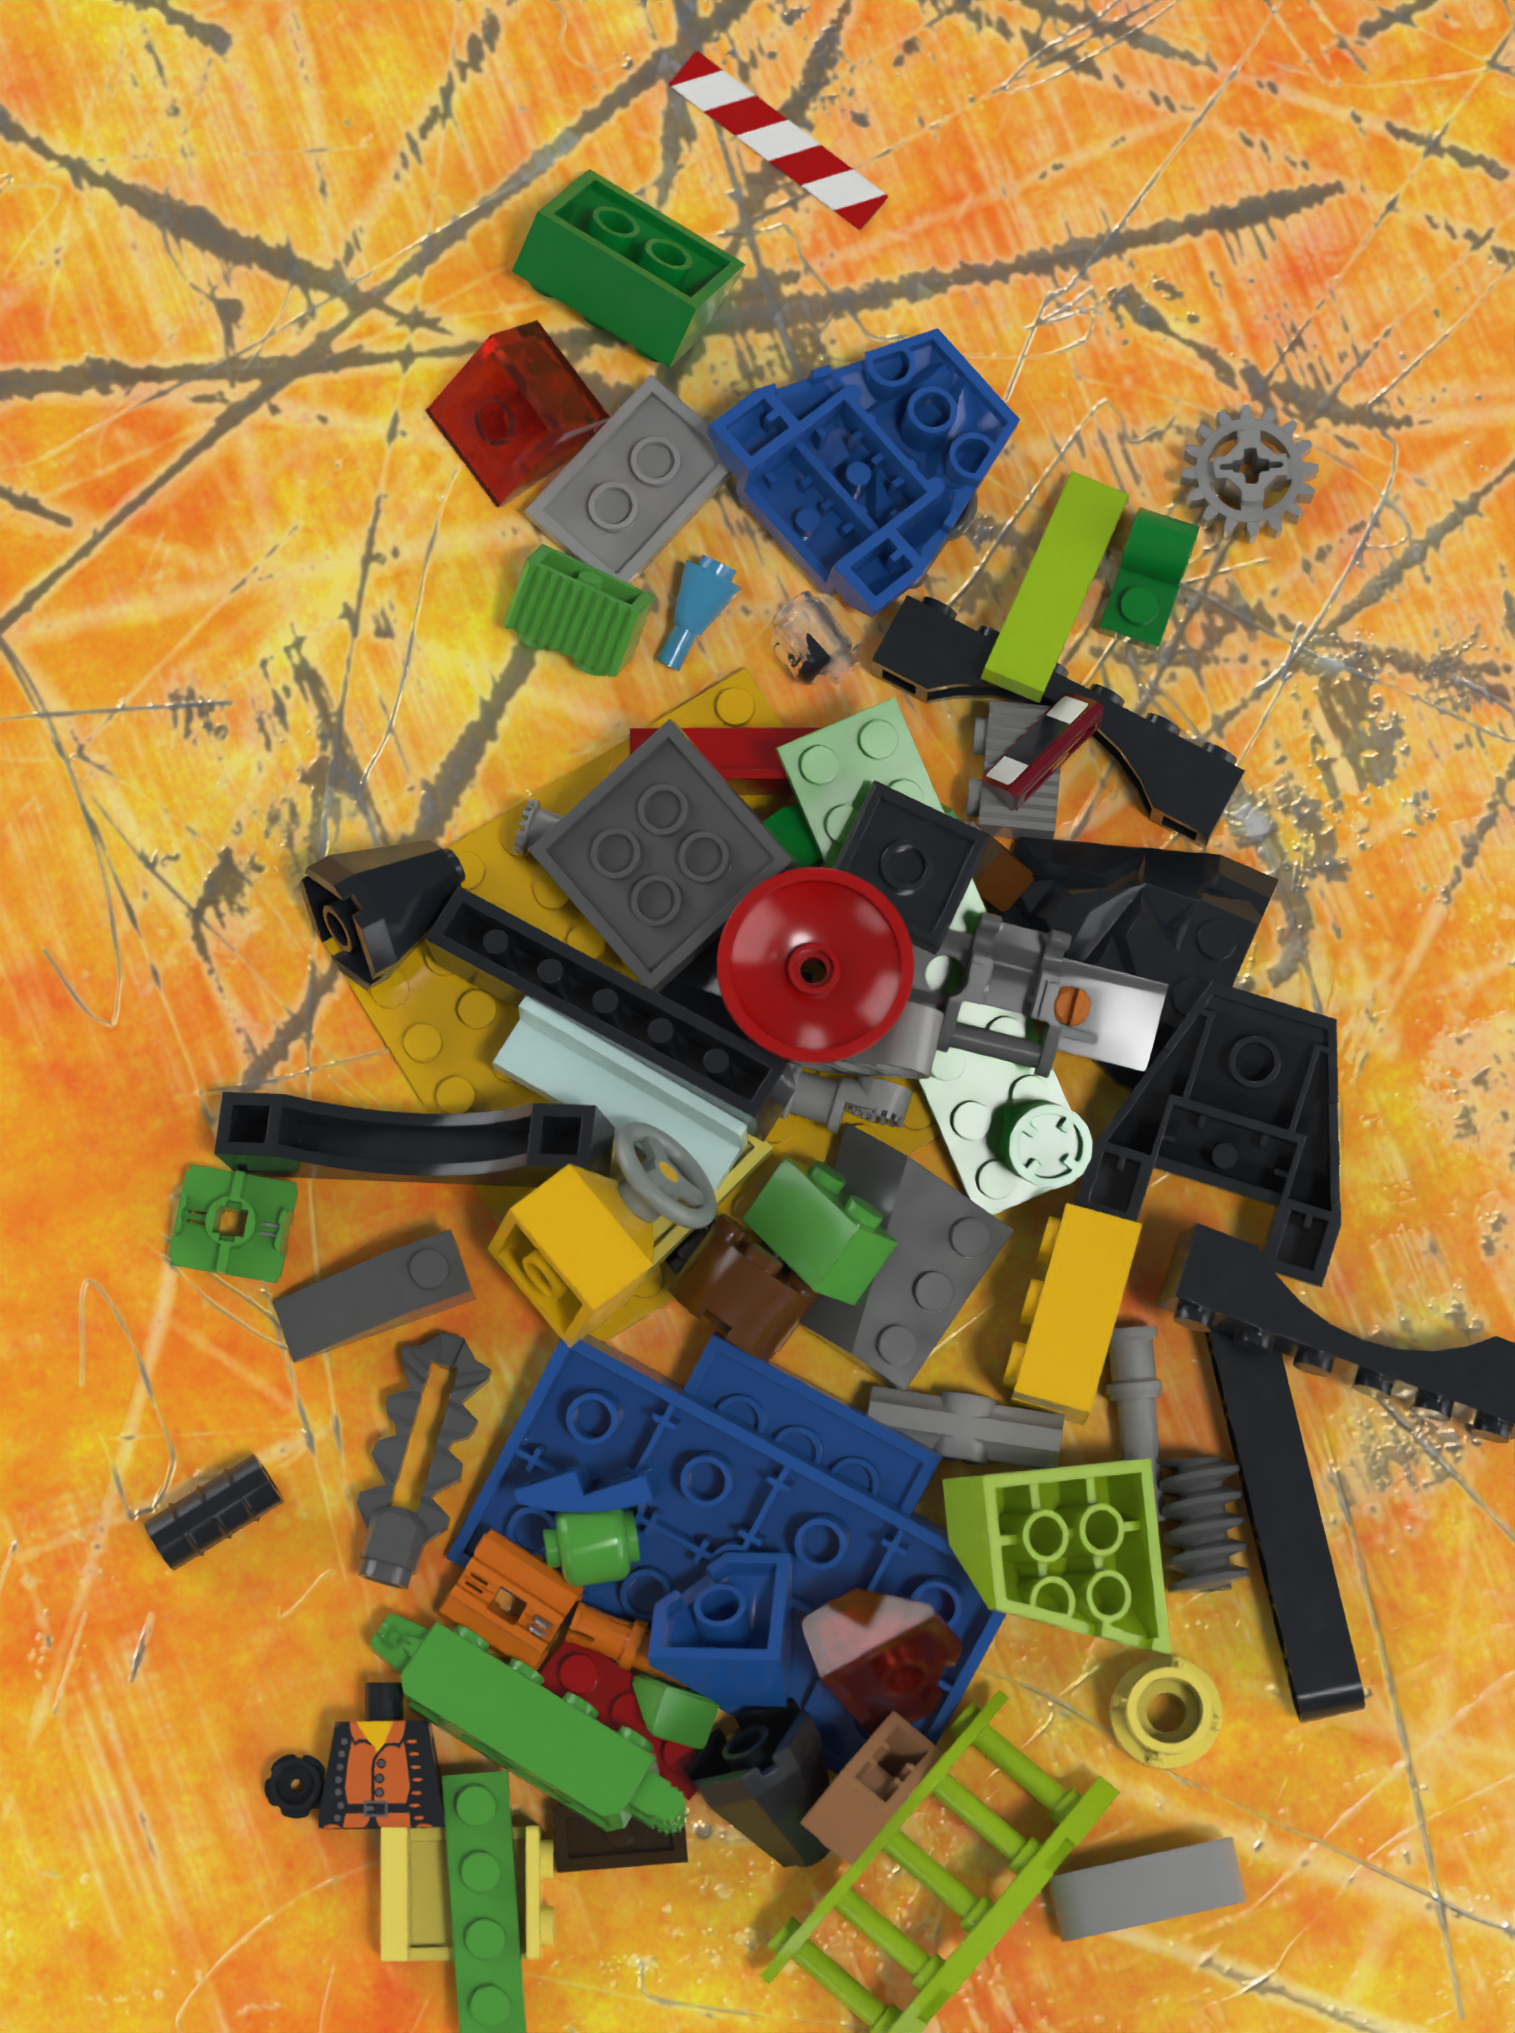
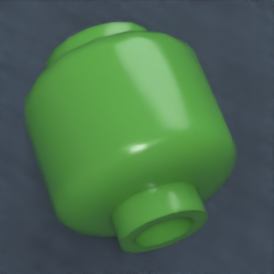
M621 1508L585 1513L556 1511L555 1528L543 1530L548 1569L561 1567L564 1580L572 1587L621 1581L629 1574L630 1563L640 1561L633 1510L623 1511Z

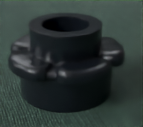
M287 1754L276 1760L271 1766L272 1774L270 1778L265 1781V1795L268 1802L272 1806L281 1808V1813L284 1816L293 1819L307 1817L310 1810L313 1808L319 1809L321 1807L325 1784L324 1776L326 1774L322 1763L310 1755L297 1758L294 1754ZM296 1779H300L304 1785L300 1792H294L291 1788L292 1782Z

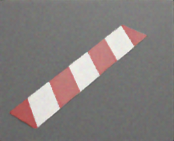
M699 51L693 53L669 82V86L858 230H862L888 199L886 193Z

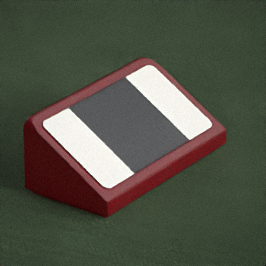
M1072 692L1065 693L982 776L981 781L983 785L1012 812L1014 810L1017 811L1101 727L1104 707L1099 702Z

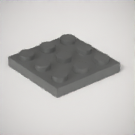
M671 719L663 724L528 849L641 983L657 993L722 935L723 929L733 910L752 889L775 875L793 870L799 864L679 725Z

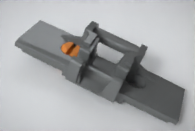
M981 912L973 934L949 929L936 955L912 944L914 977L907 1002L925 1005L944 1014L936 1049L938 1051L947 1053L949 1047L1032 1067L1035 1068V1075L1045 1078L1049 1077L1057 1050L1146 1072L1168 984L1065 958V951H1068L1072 935L1070 933L1054 929L1044 933L1002 922V916ZM941 955L955 958L962 968V979L959 985L947 993L932 990L926 980L928 964L934 958ZM962 1002L984 1004L1042 1020L1043 1024L1038 1042L957 1022Z

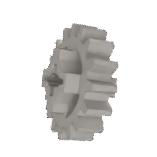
M1249 404L1242 406L1239 420L1232 421L1224 410L1218 411L1215 420V431L1203 424L1197 427L1195 437L1202 447L1186 445L1183 460L1195 467H1189L1181 471L1180 484L1195 487V489L1187 495L1185 504L1188 509L1200 506L1205 508L1200 523L1204 529L1213 525L1216 521L1224 524L1222 530L1223 540L1229 541L1235 530L1241 529L1245 531L1248 544H1255L1258 531L1261 528H1266L1267 532L1276 539L1280 537L1282 532V518L1295 525L1301 520L1303 512L1296 502L1311 504L1315 489L1303 483L1315 479L1318 473V464L1303 462V459L1310 454L1313 445L1310 440H1301L1296 443L1293 441L1292 438L1297 427V423L1294 420L1287 422L1281 428L1274 424L1275 409L1268 408L1262 420L1253 419V413ZM1234 439V448L1226 456H1216L1214 461H1209L1212 454L1221 445ZM1261 440L1272 444L1281 454L1272 452ZM1242 465L1252 466L1253 475L1259 476L1257 483H1246L1245 475L1239 472ZM1284 487H1289L1279 502L1263 510L1264 500L1271 492H1282ZM1223 494L1237 507V510L1223 503L1216 495Z

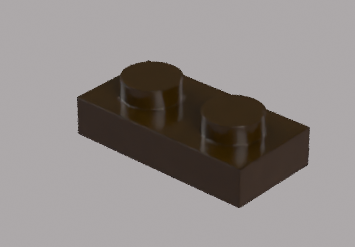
M565 1806L552 1807L557 1873L688 1863L686 1827H682L681 1832L676 1831L674 1835L672 1833L665 1835L664 1832L658 1833V1828L652 1829L636 1818L631 1817L625 1828L605 1832Z

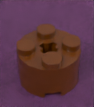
M722 1213L715 1223L710 1226L678 1270L668 1291L696 1318L700 1319L703 1315L715 1326L726 1332L727 1336L725 1339L746 1353L764 1362H768L776 1352L781 1351L816 1303L820 1293L815 1292L793 1270H788V1265L762 1239L757 1244L748 1241L751 1233L734 1219Z

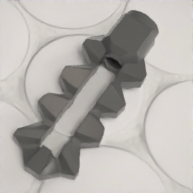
M444 1332L422 1345L403 1346L401 1357L410 1389L388 1395L386 1404L387 1416L397 1427V1435L377 1440L371 1453L386 1484L360 1492L357 1500L358 1508L367 1529L359 1557L362 1559L358 1576L399 1589H408L412 1575H415L424 1547L448 1530L451 1518L432 1498L462 1481L463 1463L449 1450L454 1443L466 1441L475 1433L478 1420L463 1404L490 1382L492 1375L490 1368L475 1360L463 1337ZM433 1363L442 1369L457 1370V1375L450 1394L444 1422L437 1439L426 1484L422 1491L417 1513L405 1508L392 1506Z

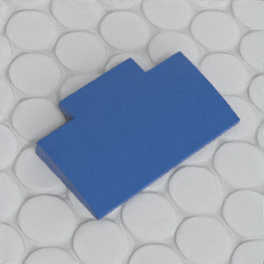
M717 1331L710 1337L685 1387L589 1334L571 1348L560 1339L446 1558L466 1569L470 1559L474 1556L473 1551L484 1533L488 1534L491 1528L533 1555L538 1552L546 1557L543 1530L555 1528L556 1511L518 1504L513 1492L516 1488L526 1481L584 1462L586 1463L593 1486L655 1467L663 1492L653 1501L622 1508L623 1511L633 1510L640 1561L630 1563L629 1574L621 1581L583 1586L585 1589L581 1593L584 1595L581 1602L632 1623H635L636 1618L649 1623L647 1629L651 1630L655 1603L674 1589L681 1594L707 1575L706 1566L724 1553H791L792 1659L787 1698L792 1697L799 1704L800 1708H803L809 1714L821 1734L827 1769L839 1775L893 1710L934 1745H937L1006 1616L1005 1613L989 1610L949 1546L948 1530L914 1512L944 1455L903 1432L874 1419L868 1413L770 1360L764 1362L727 1341L725 1339L726 1336ZM561 1567L555 1568L562 1573ZM502 1587L503 1590H505L506 1592L512 1594L511 1592H509L508 1590H506V1589H504V1588ZM576 1609L572 1615L568 1616L564 1624L571 1625ZM719 1704L720 1710L733 1717L750 1707Z

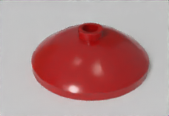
M824 867L798 868L786 871L765 880L752 889L739 902L728 918L722 932L717 953V978L720 993L726 1009L739 1029L751 1041L767 1052L789 1061L805 1064H826L846 1060L868 1050L879 1042L891 1030L902 1014L910 996L914 977V954L910 935L903 919L893 904L878 889L863 879L844 871ZM807 962L819 963L825 971L824 979L818 983L805 981L800 972L802 965Z

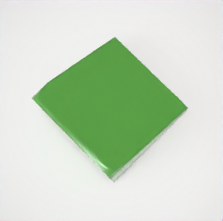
M640 1673V1676L635 1675L632 1685L649 1732L655 1737L703 1749L707 1744L719 1704L695 1690L684 1688L679 1684Z

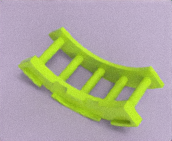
M998 1690L983 1709L979 1708L974 1702H971L947 1731L956 1739L954 1744L916 1787L854 1864L849 1867L803 1924L792 1916L766 1946L776 1956L760 1974V1977L770 1984L790 1959H792L871 2028L868 2033H922L929 2025V2021L974 1972L1120 1792L1101 1775L1083 1795L1073 1787L1068 1792L988 1724L1009 1699L1007 1695ZM970 1744L975 1746L1051 1811L1048 1818L1057 1827L1043 1844L1033 1836L1027 1841L948 1773L949 1769ZM929 1793L934 1795L1011 1861L1007 1867L1017 1876L995 1902L985 1894L979 1899L899 1830ZM881 1851H884L963 1919L959 1925L968 1932V1935L946 1961L937 1953L932 1957L929 1956L851 1889V1886ZM833 1908L914 1977L911 1984L920 1992L903 2011L894 2003L888 2008L808 1939Z

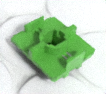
M190 1164L189 1171L185 1173L173 1230L175 1235L172 1237L169 1258H171L170 1265L277 1284L282 1275L284 1260L288 1251L287 1242L290 1227L293 1226L295 1216L293 1213L298 1195L297 1183L249 1175L244 1171L236 1170L232 1172ZM225 1211L248 1215L243 1237H232L219 1233L222 1214H225ZM191 1212L206 1214V1216H205V1215H200V1214H194V1213H191ZM190 1221L204 1223L205 1225L190 1223Z

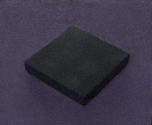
M874 780L832 869L857 876L878 889L899 912L910 935L911 943L936 955L984 854L991 835Z

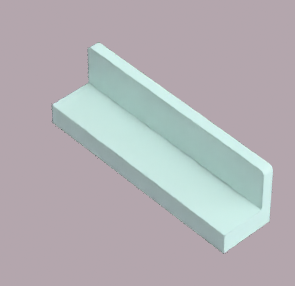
M525 996L518 1006L520 1020L493 1060V1068L554 1104L596 1105L615 1127L614 1139L618 1130L631 1122L646 1123L662 1130L681 1144L697 1161L708 1177L716 1195L747 1145L748 1126L547 1007ZM634 1142L635 1152L647 1158L640 1142Z

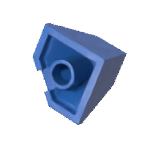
M726 1552L706 1566L707 1575L680 1594L674 1589L655 1603L648 1652L649 1666L720 1705L787 1706L792 1659L791 1553Z

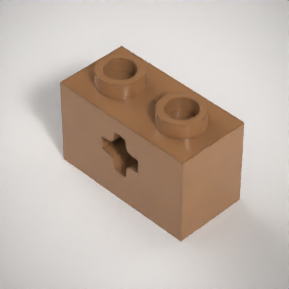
M893 1710L837 1776L800 1824L814 1834L824 1846L834 1851L852 1866L944 1752Z

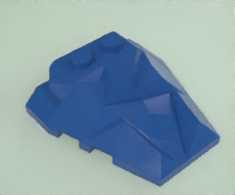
M936 328L865 352L864 358L861 361L834 370L831 369L830 365L812 370L808 379L778 389L775 383L758 388L708 426L707 433L720 460L738 479L735 490L742 503L820 591L830 597L838 592L850 607L873 618L920 581L943 541L955 526L976 489L979 488L1017 428L1020 419L946 336Z

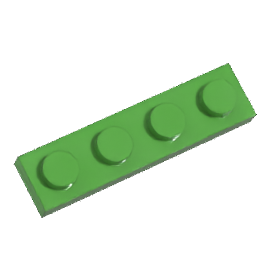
M509 1771L442 1776L459 2032L527 2033Z

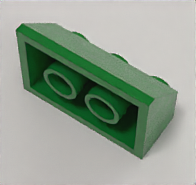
M589 169L537 212L512 272L528 281L531 287L539 294L555 298L580 313L583 319L593 327L608 330L631 344L642 357L650 361L660 362L670 368L695 345L742 274L746 264Z

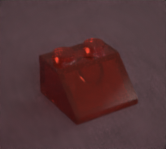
M538 320L491 334L425 410L497 508L505 506L575 457L611 418Z

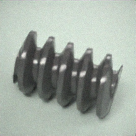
M1218 1457L1186 1458L1158 1462V1465L1163 1468L1177 1471V1474L1160 1481V1491L1179 1497V1500L1162 1507V1517L1181 1523V1526L1164 1533V1543L1183 1549L1182 1553L1166 1560V1569L1185 1575L1184 1579L1168 1586V1594H1194L1231 1590V1583L1249 1576L1248 1568L1229 1562V1557L1247 1549L1246 1542L1227 1537L1228 1530L1245 1523L1244 1516L1225 1511L1226 1504L1243 1497L1242 1490L1223 1485L1224 1478L1240 1471V1464Z

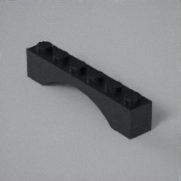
M909 595L906 596L871 660L872 676L925 704L956 698H993L1014 703L1052 706L1067 692L1099 702L1104 707L1102 724L1090 738L1120 767L1137 792L1149 821L1206 849L1239 788L1245 770L1235 765L1237 758L1233 754L1209 742H1204L1202 747L1191 743L1179 736L1181 730L1177 725L1162 716L1148 713L1145 718L1124 708V699L1104 686L1091 684L1088 689L1068 679V670L1058 662L1040 703L981 679V676L1000 632L983 625L979 626L977 631L955 620L957 613L937 599L925 596L922 602Z
M223 1092L214 1154L234 1172L236 1170L244 1171L249 1175L539 1187L568 1164L609 1178L615 1127L596 1105L531 1103L516 1108L490 1112L421 1114L347 1107L286 1094Z
M1199 1223L1179 1233L1156 1305L1173 1312V1321L1177 1324L1200 1332H1210L1213 1327L1234 1335L1233 1343L1250 1352L1267 1355L1271 1353V1350L1288 1355L1294 1358V1367L1312 1375L1329 1377L1331 1372L1352 1379L1354 1380L1353 1389L1370 1397L1389 1399L1392 1394L1413 1402L1412 1410L1423 1417L1437 1421H1449L1450 1417L1472 1424L1471 1432L1482 1439L1501 1444H1507L1510 1439H1515L1514 1342L1495 1336L1470 1346L1438 1351L1396 1349L1362 1340L1330 1324L1303 1304L1275 1274L1257 1245Z

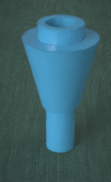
M702 555L698 565L686 560L672 620L674 626L657 661L677 671L680 670L697 635L701 636L742 589L732 583L736 574L735 570L706 555Z

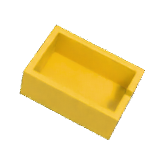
M1066 1203L1061 1219L1049 1216L1036 1260L1038 1263L1048 1265L1044 1282L1031 1279L1019 1324L1031 1327L1026 1344L1014 1341L1002 1381V1386L1014 1389L1009 1405L1065 1416V1421L1084 1426L1091 1412L1142 1224Z

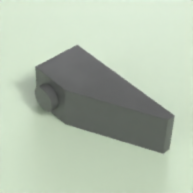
M450 1229L387 1251L275 1300L273 1304L294 1363L471 1302L476 1300L456 1239Z

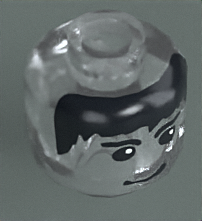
M810 591L802 592L785 604L772 618L771 625L775 629L770 637V646L801 684L814 685L826 679L831 686H835L847 678L859 666L860 661L855 654L862 645L863 631L833 595L822 593L813 596Z

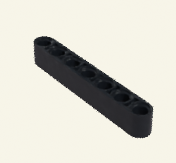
M1212 1327L1211 1331L1204 1332L1235 1463L1240 1464L1238 1476L1297 1717L1302 1724L1364 1710L1365 1698L1282 1353L1271 1350V1353L1266 1355L1247 1351L1233 1343L1234 1335Z

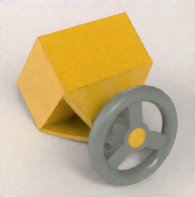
M642 1122L627 1123L616 1133L614 1141L615 1154L620 1168L625 1175L621 1182L568 1164L508 1210L487 1248L569 1348L629 1303L654 1265V1221L662 1215L669 1221L682 1227L698 1229L706 1227L715 1218L717 1210L716 1197L712 1185L700 1165L675 1139L649 1124ZM634 1142H640L647 1156V1159L640 1163L635 1153ZM682 1198L695 1209L687 1208L676 1201Z

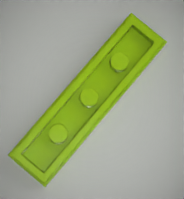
M1071 471L985 665L981 679L1040 703L1130 494Z

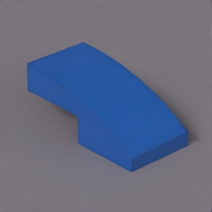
M584 1462L526 1481L513 1492L518 1504L557 1512L585 1513L627 1508L650 1502L659 1496L663 1490L655 1467L593 1486L586 1463Z

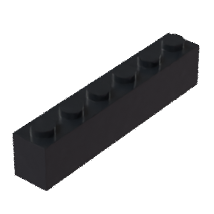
M460 886L457 887L425 937V941L437 965L516 1008H518L525 996L533 999L742 1121L748 1126L747 1133L762 1142L767 1138L797 1089L789 1063Z

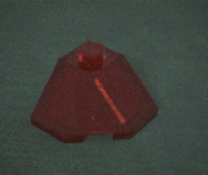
M856 1588L839 1598L827 1602L823 1607L799 1619L820 1679L870 1736L874 1734L893 1710L909 1724L932 1713L942 1694L938 1683L946 1666L955 1665L963 1648L958 1636L932 1605Z

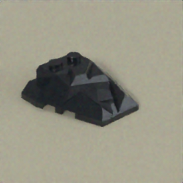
M1020 837L1013 855L1034 873L1032 876L1035 879L1006 912H1001L990 904L987 913L1002 916V922L1048 933L1051 929L1070 933L1072 937L1069 949L1065 951V958L1168 984L1147 1066L1148 1070L1211 981L1233 986L1279 879L1220 854ZM1094 1059L1106 1069L1104 1073L1120 1087L1131 1092L1146 1073Z

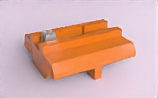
M491 1528L488 1534L484 1533L473 1551L474 1556L470 1559L460 1579L446 1595L440 1605L441 1610L438 1616L455 1627L462 1625L472 1630L490 1645L489 1649L509 1662L514 1658L527 1664L534 1670H538L550 1651L548 1648L566 1619L574 1613L579 1602L582 1600L584 1595L581 1593L585 1587H572L568 1585L560 1571L555 1568L548 1569L547 1563L544 1562L546 1557L538 1552L533 1555ZM502 1587L528 1603L520 1617L516 1614L512 1616L500 1608L501 1604L495 1601Z

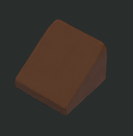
M966 820L964 822L980 831L987 833L973 821L969 823ZM992 836L972 877L979 895L1001 912H1006L1010 909L1035 878L1032 876L1034 873Z

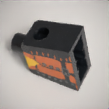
M401 1682L364 1683V1721L335 1723L318 1818V1828L324 1830L381 1829V1827L445 1828L443 1786L432 1723L429 1721H404V1692Z

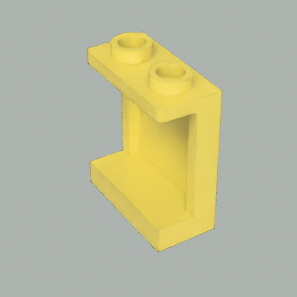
M541 1826L513 1827L522 1960H542L543 1946H555V1907L543 1906V1879H554L555 1877L554 1839L542 1840ZM381 1827V1961H455L445 1828Z

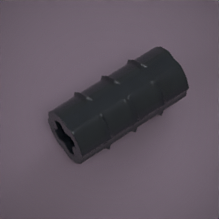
M252 1454L232 1468H224L222 1474L203 1486H197L195 1491L179 1501L169 1503L166 1509L143 1522L164 1561L170 1569L175 1571L195 1557L204 1556L205 1551L224 1539H231L232 1534L253 1521L259 1522L261 1516L285 1501L257 1455Z

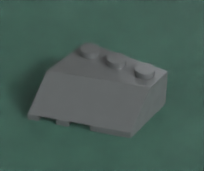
M846 1122L833 1169L845 1178L846 1184L842 1189L850 1197L853 1195L863 1199L883 1215L884 1218L879 1225L898 1244L855 1306L820 1294L816 1303L800 1323V1326L889 1388L905 1391L1014 1230L909 1156Z

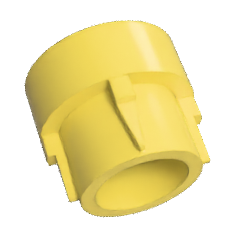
M1155 1657L1137 1664L1118 1682L1109 1705L1111 1731L1121 1750L1138 1764L1157 1770L1177 1769L1198 1760L1214 1744L1223 1722L1222 1703L1215 1684L1202 1669L1181 1657ZM1169 1695L1179 1701L1183 1708V1721L1177 1730L1162 1732L1151 1725L1147 1717V1708L1154 1697Z

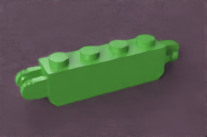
M390 1613L383 1621L379 1630L374 1634L369 1644L371 1651L400 1675L403 1692L411 1711L605 1832L625 1828L631 1817L636 1818L652 1829L658 1828V1833L664 1832L665 1835L668 1833L674 1835L676 1831L681 1832V1828L686 1827L685 1822L689 1820L687 1815L689 1811L686 1808L685 1803L687 1801L686 1798H683V1792H679L678 1787L673 1788L671 1782L659 1776L660 1771L657 1758L651 1754L654 1746L637 1732L628 1727L621 1726L616 1733L596 1720L599 1712L588 1702L570 1692H566L561 1699L541 1686L544 1678L533 1668L514 1658L506 1665L487 1653L490 1645L482 1637L462 1625H457L455 1630L451 1631L436 1621L432 1629H428Z

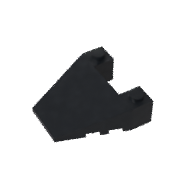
M1211 981L1092 1146L1091 1160L1083 1173L1074 1205L1137 1222L1153 1169L1274 1206L1275 1209L1261 1252L1276 1275L1317 1288L1322 1287L1341 1228L1337 1019Z

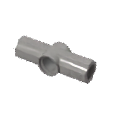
M872 1386L868 1409L869 1416L944 1455L941 1460L956 1462L957 1458H959L965 1464L985 1466L989 1464V1461L1032 1469L1057 1467L1065 1417L1054 1413L997 1405V1400L978 1395L940 1392V1396L916 1393V1391L912 1390L899 1391L894 1388H886L885 1386Z

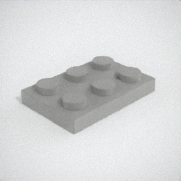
M650 375L528 506L525 514L533 524L571 557L632 584L733 474L719 458L707 433L709 424L655 377Z

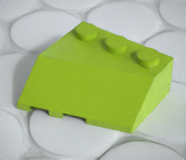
M1151 1458L942 1479L949 1546L989 1610L1163 1655H1171Z

